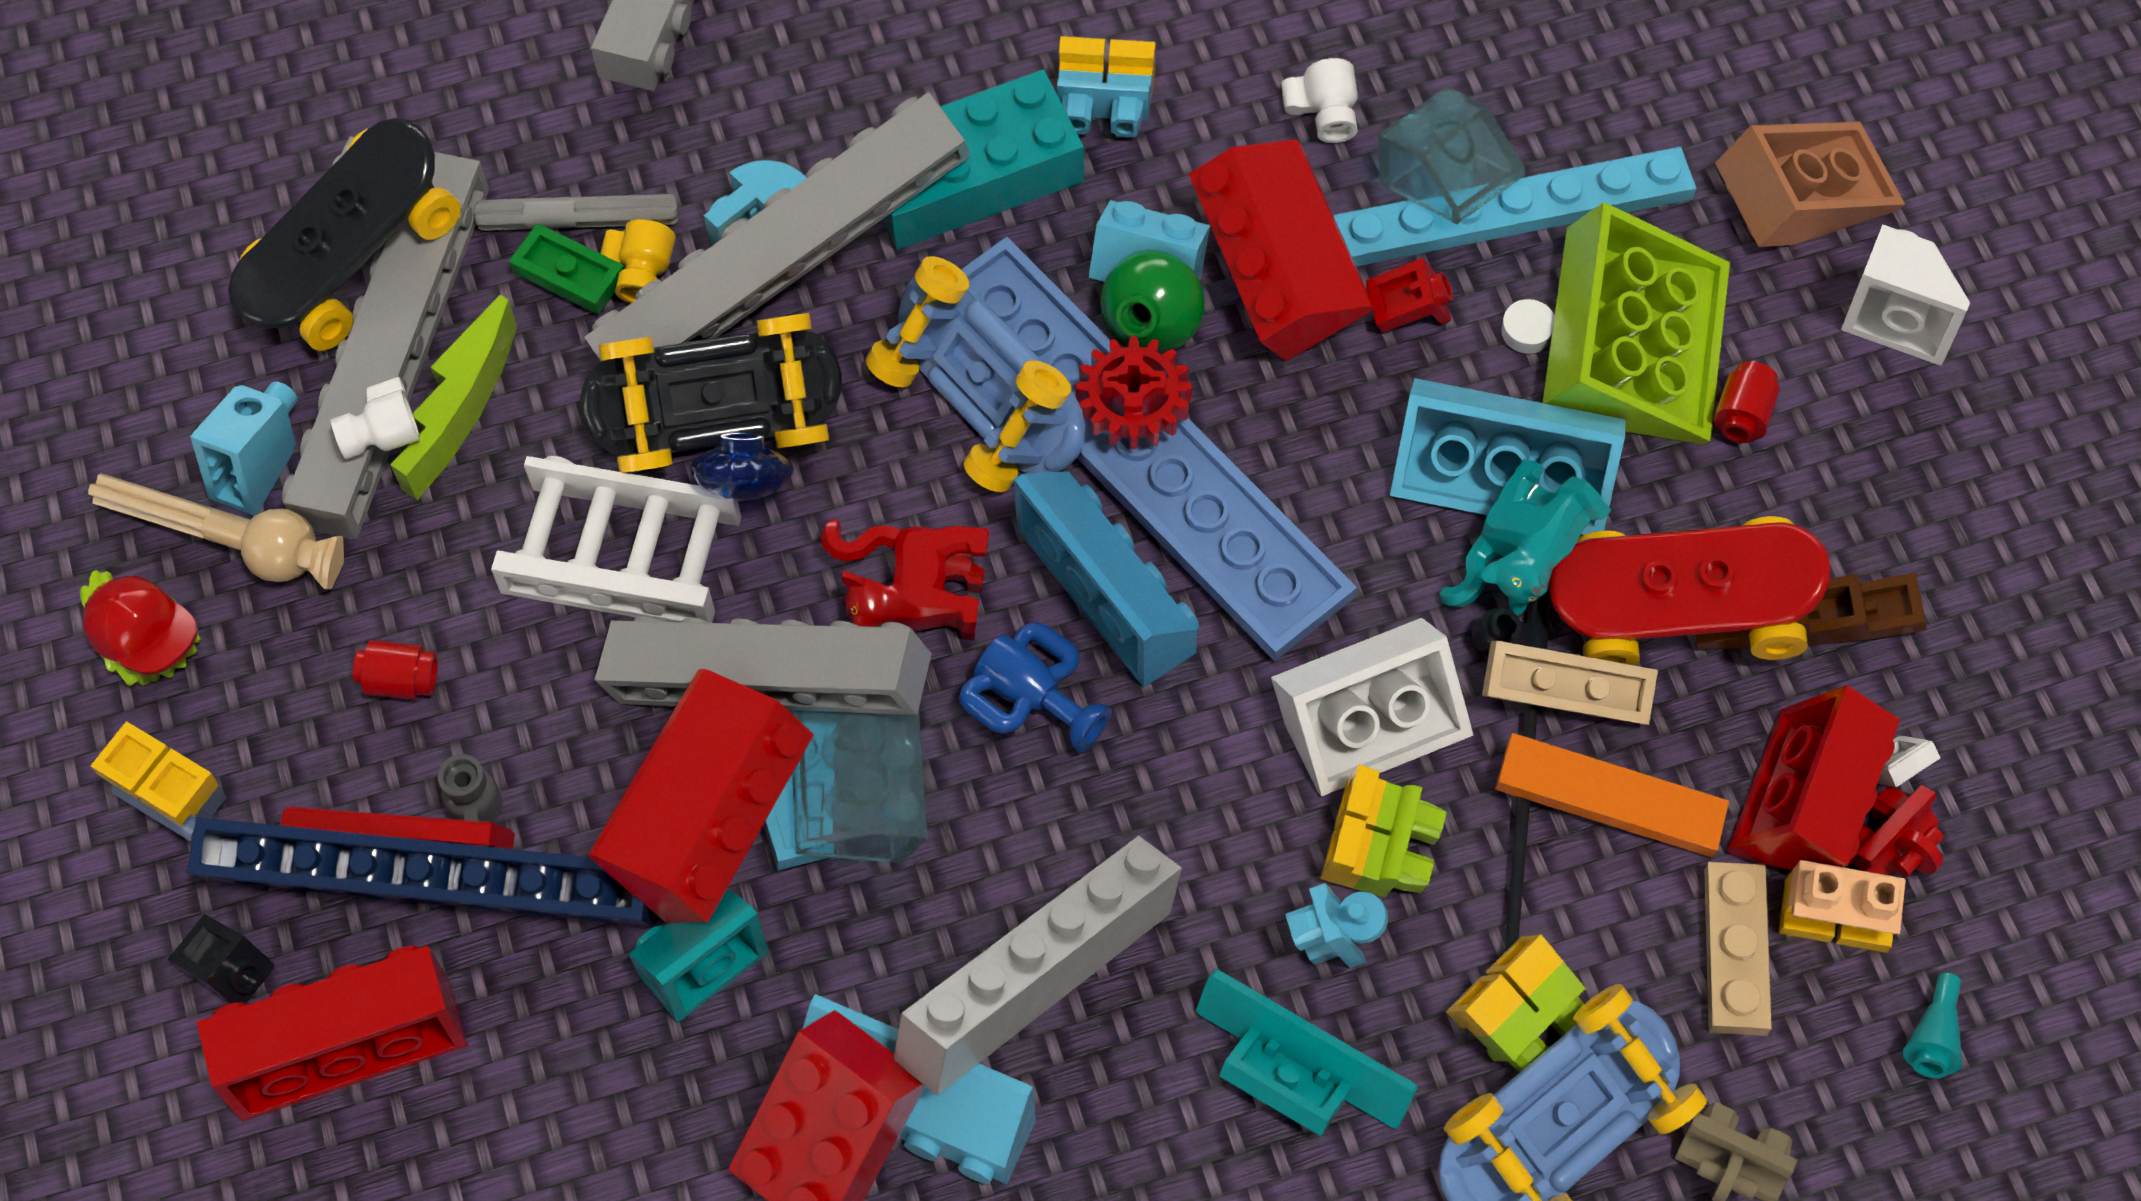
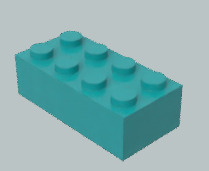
M1045 70L1031 73L940 106L964 138L970 157L883 218L882 221L896 250L1084 182V146Z

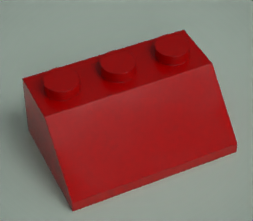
M1848 685L1781 709L1727 852L1738 858L1788 870H1793L1800 860L1837 867L1848 866L1858 852L1860 846L1858 836L1866 814L1876 802L1878 795L1876 786L1883 766L1889 761L1894 752L1895 743L1893 739L1900 719Z

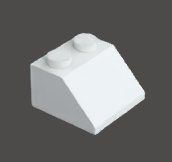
M1882 224L1841 330L1942 366L1970 302L1934 242L1920 238L1911 231L1897 230Z

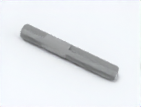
M673 194L479 200L475 205V222L480 230L533 229L537 223L547 228L626 226L627 223L636 219H648L663 225H673L677 223L679 216L678 201Z

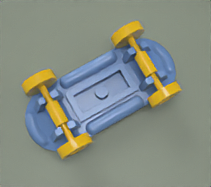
M934 256L924 258L902 295L898 313L899 324L889 330L885 337L888 341L875 342L866 356L868 369L878 379L895 387L910 386L920 369L929 379L930 383L984 438L986 444H977L972 447L964 460V468L977 484L995 492L1009 490L1014 479L1018 476V470L1026 473L1059 472L1068 468L1079 456L1084 445L1086 425L1082 409L1071 391V385L1067 378L1053 366L1042 362L970 288L969 280L960 268L943 258Z
M1622 984L1613 985L1586 1002L1573 1017L1577 1025L1494 1095L1487 1093L1474 1099L1455 1113L1445 1124L1444 1130L1449 1137L1441 1151L1438 1172L1441 1189L1447 1201H1572L1567 1194L1563 1193L1570 1189L1646 1121L1649 1120L1659 1134H1667L1694 1118L1706 1105L1707 1098L1695 1083L1687 1084L1675 1090L1680 1077V1056L1676 1039L1667 1023L1653 1009L1640 1002L1633 1001Z

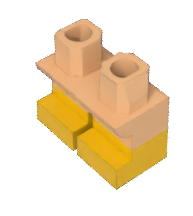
M1800 860L1785 879L1778 934L1830 943L1835 937L1836 924H1838L1836 944L1888 953L1892 947L1893 934H1900L1906 879Z

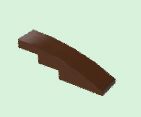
M1916 572L1860 582L1858 574L1831 578L1820 603L1811 613L1796 622L1806 628L1808 646L1868 640L1927 630ZM1753 629L1696 634L1697 645L1699 649H1750L1749 634Z

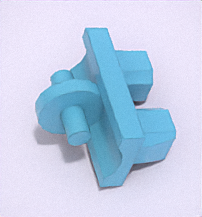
M1326 883L1309 889L1314 904L1286 913L1295 946L1300 951L1305 949L1309 960L1314 965L1336 957H1340L1349 968L1366 963L1363 952L1354 942L1363 944L1378 939L1386 930L1388 924V911L1384 903L1374 894L1364 891L1356 892L1341 901Z

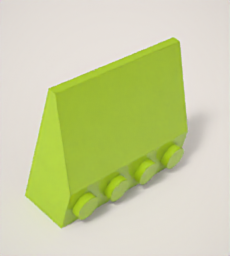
M1605 202L1567 227L1543 403L1626 419L1625 432L1701 445L1710 442L1730 262Z

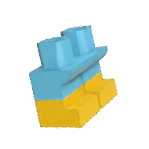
M1060 36L1057 93L1077 134H1086L1091 131L1092 118L1111 119V133L1117 137L1135 138L1138 135L1142 121H1148L1155 77L1156 42L1110 39L1107 83H1104L1106 71L1105 39Z

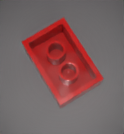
M834 1010L798 1032L728 1170L768 1201H864L921 1096L925 1085L894 1061V1053L837 1010Z

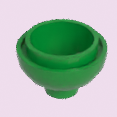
M1159 250L1134 252L1119 261L1109 272L1104 282L1100 300L1104 322L1111 334L1121 344L1129 347L1131 336H1137L1139 347L1146 348L1153 339L1158 340V353L1160 354L1181 347L1196 333L1202 322L1205 308L1202 286L1192 269L1178 257ZM1136 303H1141L1149 309L1150 319H1142L1136 314Z

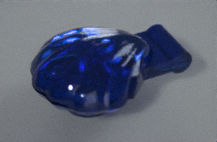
M728 433L720 435V447L697 457L690 465L691 475L703 489L725 499L747 501L757 500L778 491L791 478L794 467L783 455L770 450L769 445H764L763 435Z

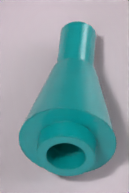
M1951 973L1938 975L1932 1004L1928 1006L1903 1049L1904 1059L1913 1066L1917 1073L1929 1078H1943L1958 1072L1963 1066L1958 1012L1956 1010L1961 979Z

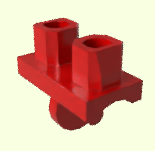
M1887 785L1877 796L1876 802L1872 807L1873 818L1883 823V825L1877 832L1862 825L1858 836L1860 846L1850 863L1856 866L1859 871L1891 876L1897 871L1900 875L1908 877L1914 869L1926 874L1935 873L1943 864L1942 854L1936 846L1944 839L1942 832L1937 829L1939 826L1938 819L1931 808V804L1936 799V793L1920 785L1911 795Z

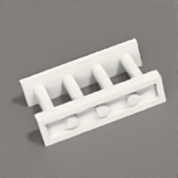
M548 456L545 459L526 457L524 467L533 491L540 493L522 550H518L515 553L498 550L496 552L491 571L501 594L631 617L646 616L661 622H682L684 618L692 617L712 623L715 608L709 587H704L700 582L717 522L735 526L740 524L741 513L736 492L729 491L724 486L715 483H702L699 486L576 465L558 456ZM561 496L591 501L575 558L568 562L550 560L543 557ZM613 505L643 510L627 568L621 569L620 572L601 569L595 565ZM665 514L696 519L680 576L673 579V581L653 578L648 575Z

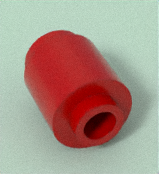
M1746 361L1740 363L1736 370L1728 375L1714 416L1716 427L1727 439L1737 443H1748L1765 436L1780 392V387L1777 383L1778 375L1771 367L1760 362Z
M369 640L365 650H357L353 664V681L361 683L364 695L418 700L420 695L432 696L434 693L438 674V655L436 652L425 651L423 645Z

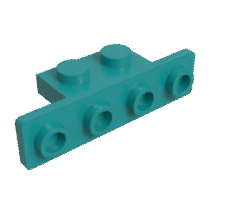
M1216 969L1208 977L1196 1012L1203 1018L1241 1039L1225 1060L1219 1077L1319 1136L1323 1135L1345 1101L1391 1128L1397 1129L1400 1126L1418 1090L1415 1083L1222 971Z

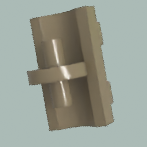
M1712 1102L1703 1114L1698 1113L1694 1117L1675 1159L1698 1169L1696 1174L1717 1183L1711 1199L1713 1201H1726L1731 1190L1751 1200L1755 1196L1763 1201H1778L1798 1161L1790 1156L1791 1137L1773 1128L1761 1129L1756 1140L1735 1130L1740 1119L1736 1115L1735 1110L1718 1102Z

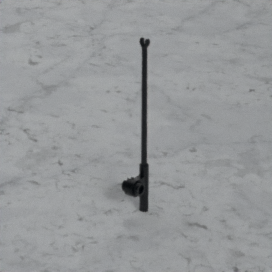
M1549 586L1547 593L1538 600L1529 602L1527 623L1521 622L1514 612L1502 608L1491 609L1480 617L1472 628V641L1475 648L1483 655L1489 656L1491 641H1502L1547 650L1551 607ZM1524 704L1522 736L1536 740L1538 706ZM1517 797L1505 952L1519 939L1530 812V800Z

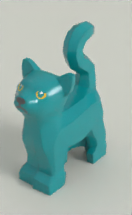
M1524 459L1505 484L1498 500L1490 509L1484 522L1481 536L1466 556V577L1464 581L1455 587H1442L1439 591L1442 603L1455 608L1465 607L1482 593L1488 582L1497 584L1508 597L1510 611L1518 616L1525 610L1529 602L1536 601L1547 593L1553 568L1571 554L1584 528L1593 520L1604 519L1611 512V509L1588 481L1574 476L1563 483L1555 494L1549 492L1537 484L1545 470L1540 463ZM1498 556H1503V558L1499 559L1498 561L1491 562L1487 565V563L1490 560Z

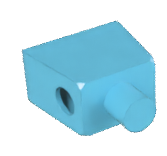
M271 382L264 393L243 385L234 387L190 436L208 499L253 516L257 515L292 456L296 445L289 413L297 403L298 397L289 386L281 382Z

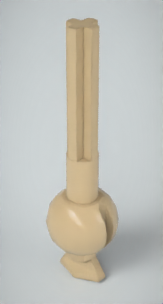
M102 473L98 474L96 484H90L88 495L93 496V504L241 550L243 561L251 573L266 581H289L303 575L305 571H309L324 589H332L344 564L343 536L316 541L313 527L307 519L292 510L269 509L255 515L250 520Z

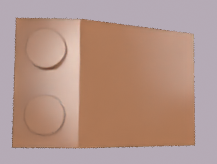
M1861 122L1751 125L1715 162L1728 192L1732 195L1747 224L1748 231L1754 237L1758 247L1796 245L1899 211L1905 205Z

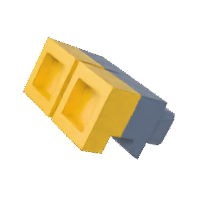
M127 721L90 765L98 776L112 784V794L190 842L193 839L196 817L216 819L218 816L217 809L227 798L211 772L172 748L169 750L167 745Z

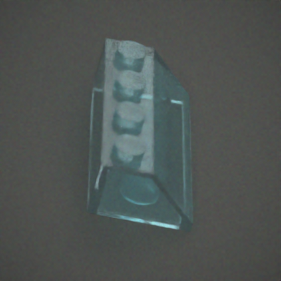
M789 710L814 734L792 773L796 854L903 863L928 838L919 710L918 715Z

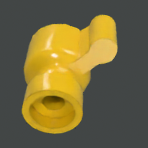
M636 219L626 224L625 231L607 230L605 232L600 254L623 264L625 268L619 273L615 293L620 299L628 303L634 302L636 300L635 295L642 287L654 280H658L656 276L661 275L669 268L676 235L666 225L648 219Z

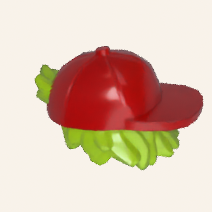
M95 570L90 575L89 586L84 585L80 589V598L84 607L83 623L86 638L105 661L106 669L110 672L116 670L127 685L132 686L138 682L144 686L151 681H157L160 678V674L172 678L175 668H185L186 658L197 652L194 643H199L200 637L196 620L184 607L176 603L175 599L168 596L161 588L149 580L132 575L113 579L111 573L107 571L100 573Z

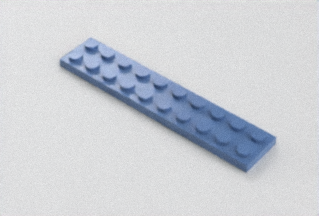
M1005 237L961 270L967 276L970 288L1041 361L1053 366L1067 378L1071 385V391L1076 397V383H1080V366H1092L1091 352L1094 349L1103 352L1105 355L1108 354L1110 339L1008 237ZM1189 418L1187 420L1177 419V433L1174 436L1165 433L1163 430L1159 431V445L1153 446L1146 437L1139 438L1137 449H1131L1128 438L1121 437L1115 446L1109 445V432L1105 430L1094 436L1091 433V419L1084 420L1086 425L1085 442L1077 459L1274 661L1288 652L1356 597L1357 587Z

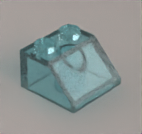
M1448 86L1378 134L1379 184L1456 225L1525 176V166L1487 106Z

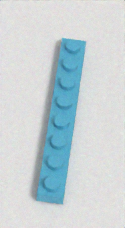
M1676 147L1333 216L1355 265L1361 266L1573 224L1603 202L1628 213L1689 201L1694 198L1696 186L1682 148Z

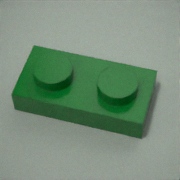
M538 223L509 260L513 273L598 315L615 293L619 273L625 269L623 264Z

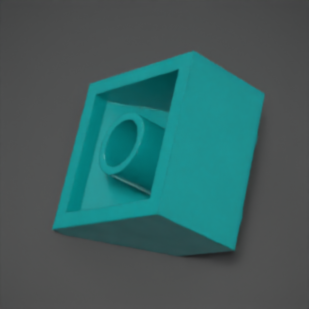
M727 888L708 923H669L665 927L661 925L655 926L639 938L635 949L629 953V956L637 974L675 1021L679 1023L769 954V950L757 912L749 903Z

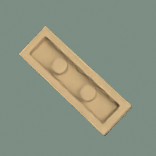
M1491 641L1482 696L1649 725L1658 670L1502 641Z
M1708 862L1704 870L1709 1033L1768 1036L1771 1030L1766 865Z

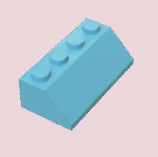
M1415 378L1409 396L1390 496L1488 515L1490 509L1498 500L1505 484L1515 473L1516 468L1524 459L1540 463L1545 470L1537 484L1549 492L1555 494L1563 483L1574 476L1588 481L1601 495L1603 501L1610 506L1625 439L1626 419ZM1607 516L1604 519L1591 521L1581 534L1585 535L1596 531H1604Z
M814 995L809 1005L803 1028L830 1012L837 1010L895 1054L899 1029L819 995ZM977 1064L938 1096L925 1086L898 1138L905 1140V1148L919 1157L936 1161L938 1155L958 1163V1170L977 1182L990 1184L993 1178L1008 1184L1036 1123L1033 1086L984 1065Z

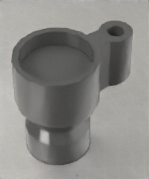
M457 754L445 760L438 771V783L442 789L441 799L450 819L494 823L498 819L503 806V799L494 778L486 770H483L481 763L471 755Z

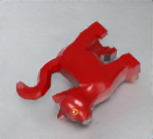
M831 519L823 527L821 534L823 548L833 558L847 562L865 558L879 545H885L893 550V585L886 586L852 572L843 571L841 581L847 587V593L842 598L841 603L846 606V615L850 619V623L859 627H881L883 623L895 622L906 625L915 631L950 626L957 628L962 638L975 640L979 600L971 596L951 593L944 590L945 581L956 580L963 582L970 592H982L985 569L973 563L972 558L973 556L986 557L989 529L965 526H949L935 529L919 526L898 529L892 526H872L861 533L854 541L847 542L842 539L839 520Z

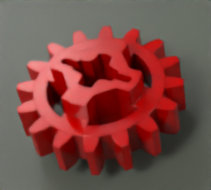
M1131 336L1129 347L1121 348L1115 339L1109 340V353L1106 355L1094 349L1091 352L1092 366H1080V383H1076V399L1080 402L1079 405L1082 409L1084 420L1091 419V433L1096 436L1105 430L1108 431L1109 445L1115 446L1121 437L1128 438L1131 449H1137L1139 438L1144 437L1153 446L1159 445V431L1161 430L1174 436L1177 433V419L1187 420L1188 402L1192 401V383H1188L1187 365L1176 366L1177 352L1171 349L1163 355L1158 353V340L1153 339L1146 348L1139 347L1137 336Z

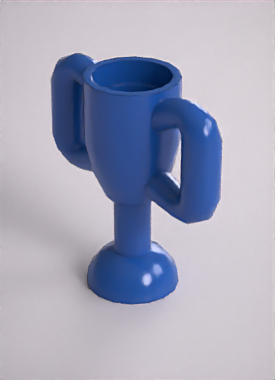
M1038 622L1022 626L1016 632L1013 639L1006 634L997 637L980 657L975 667L974 677L962 686L959 696V702L965 712L990 730L1002 734L1016 731L1023 725L1031 709L1042 710L1045 708L1070 726L1069 737L1072 747L1081 754L1087 751L1100 737L1112 715V708L1104 704H1090L1082 708L1057 690V683L1072 674L1078 667L1080 653L1071 641L1048 625ZM1029 642L1036 643L1061 662L1047 667L1037 655L1027 649ZM990 689L1002 699L1014 704L1012 712L1010 714L1005 713L979 693Z

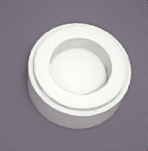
M1525 299L1513 303L1508 307L1503 318L1501 331L1504 341L1509 347L1521 353L1532 354L1544 350L1551 343L1554 313L1547 305L1537 300Z

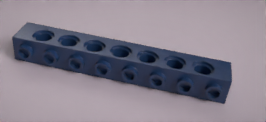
M196 817L187 870L188 875L216 883L654 927L655 913L590 857Z

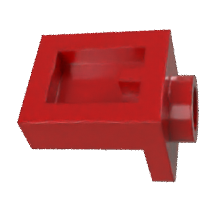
M1424 258L1366 280L1368 293L1375 307V310H1373L1375 322L1383 333L1431 314L1441 325L1451 321L1447 303L1452 302L1454 297L1450 283L1443 272L1436 273Z

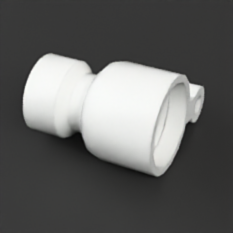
M1339 58L1323 59L1309 66L1304 73L1305 76L1291 77L1282 81L1285 112L1291 115L1317 112L1318 114L1315 118L1317 136L1321 141L1340 143L1353 138L1357 134L1356 116L1351 108L1356 103L1358 94L1354 66L1349 61Z
M400 376L367 387V403L363 413L355 416L351 413H346L330 419L335 439L345 460L364 454L367 446L375 445L381 450L389 451L420 440L418 428Z

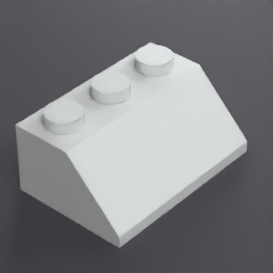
M1423 618L1271 677L1285 726L1321 796L1344 788L1358 764L1382 773L1474 736L1447 636Z

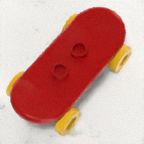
M1776 516L1752 519L1742 526L1626 536L1616 531H1596L1578 538L1571 554L1553 568L1549 582V592L1552 605L1560 618L1576 632L1592 638L1583 645L1584 657L1636 666L1640 661L1639 644L1635 640L1638 638L1753 629L1749 634L1751 653L1755 657L1765 660H1783L1798 656L1808 648L1806 628L1796 622L1811 613L1823 599L1830 583L1831 563L1826 548L1814 534L1801 526L1794 525L1789 519Z

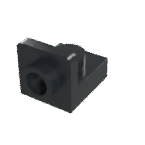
M206 914L201 917L167 959L181 972L215 991L228 1004L247 1003L274 969V963L246 937Z

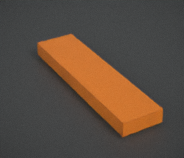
M1512 733L1508 739L1495 790L1711 858L1718 851L1729 800L1515 733Z

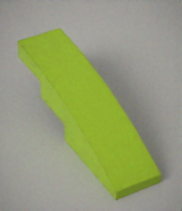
M501 294L430 367L438 387L413 412L420 440L410 443L390 464L401 490L417 501L451 462L480 418L503 371L518 326L509 300Z

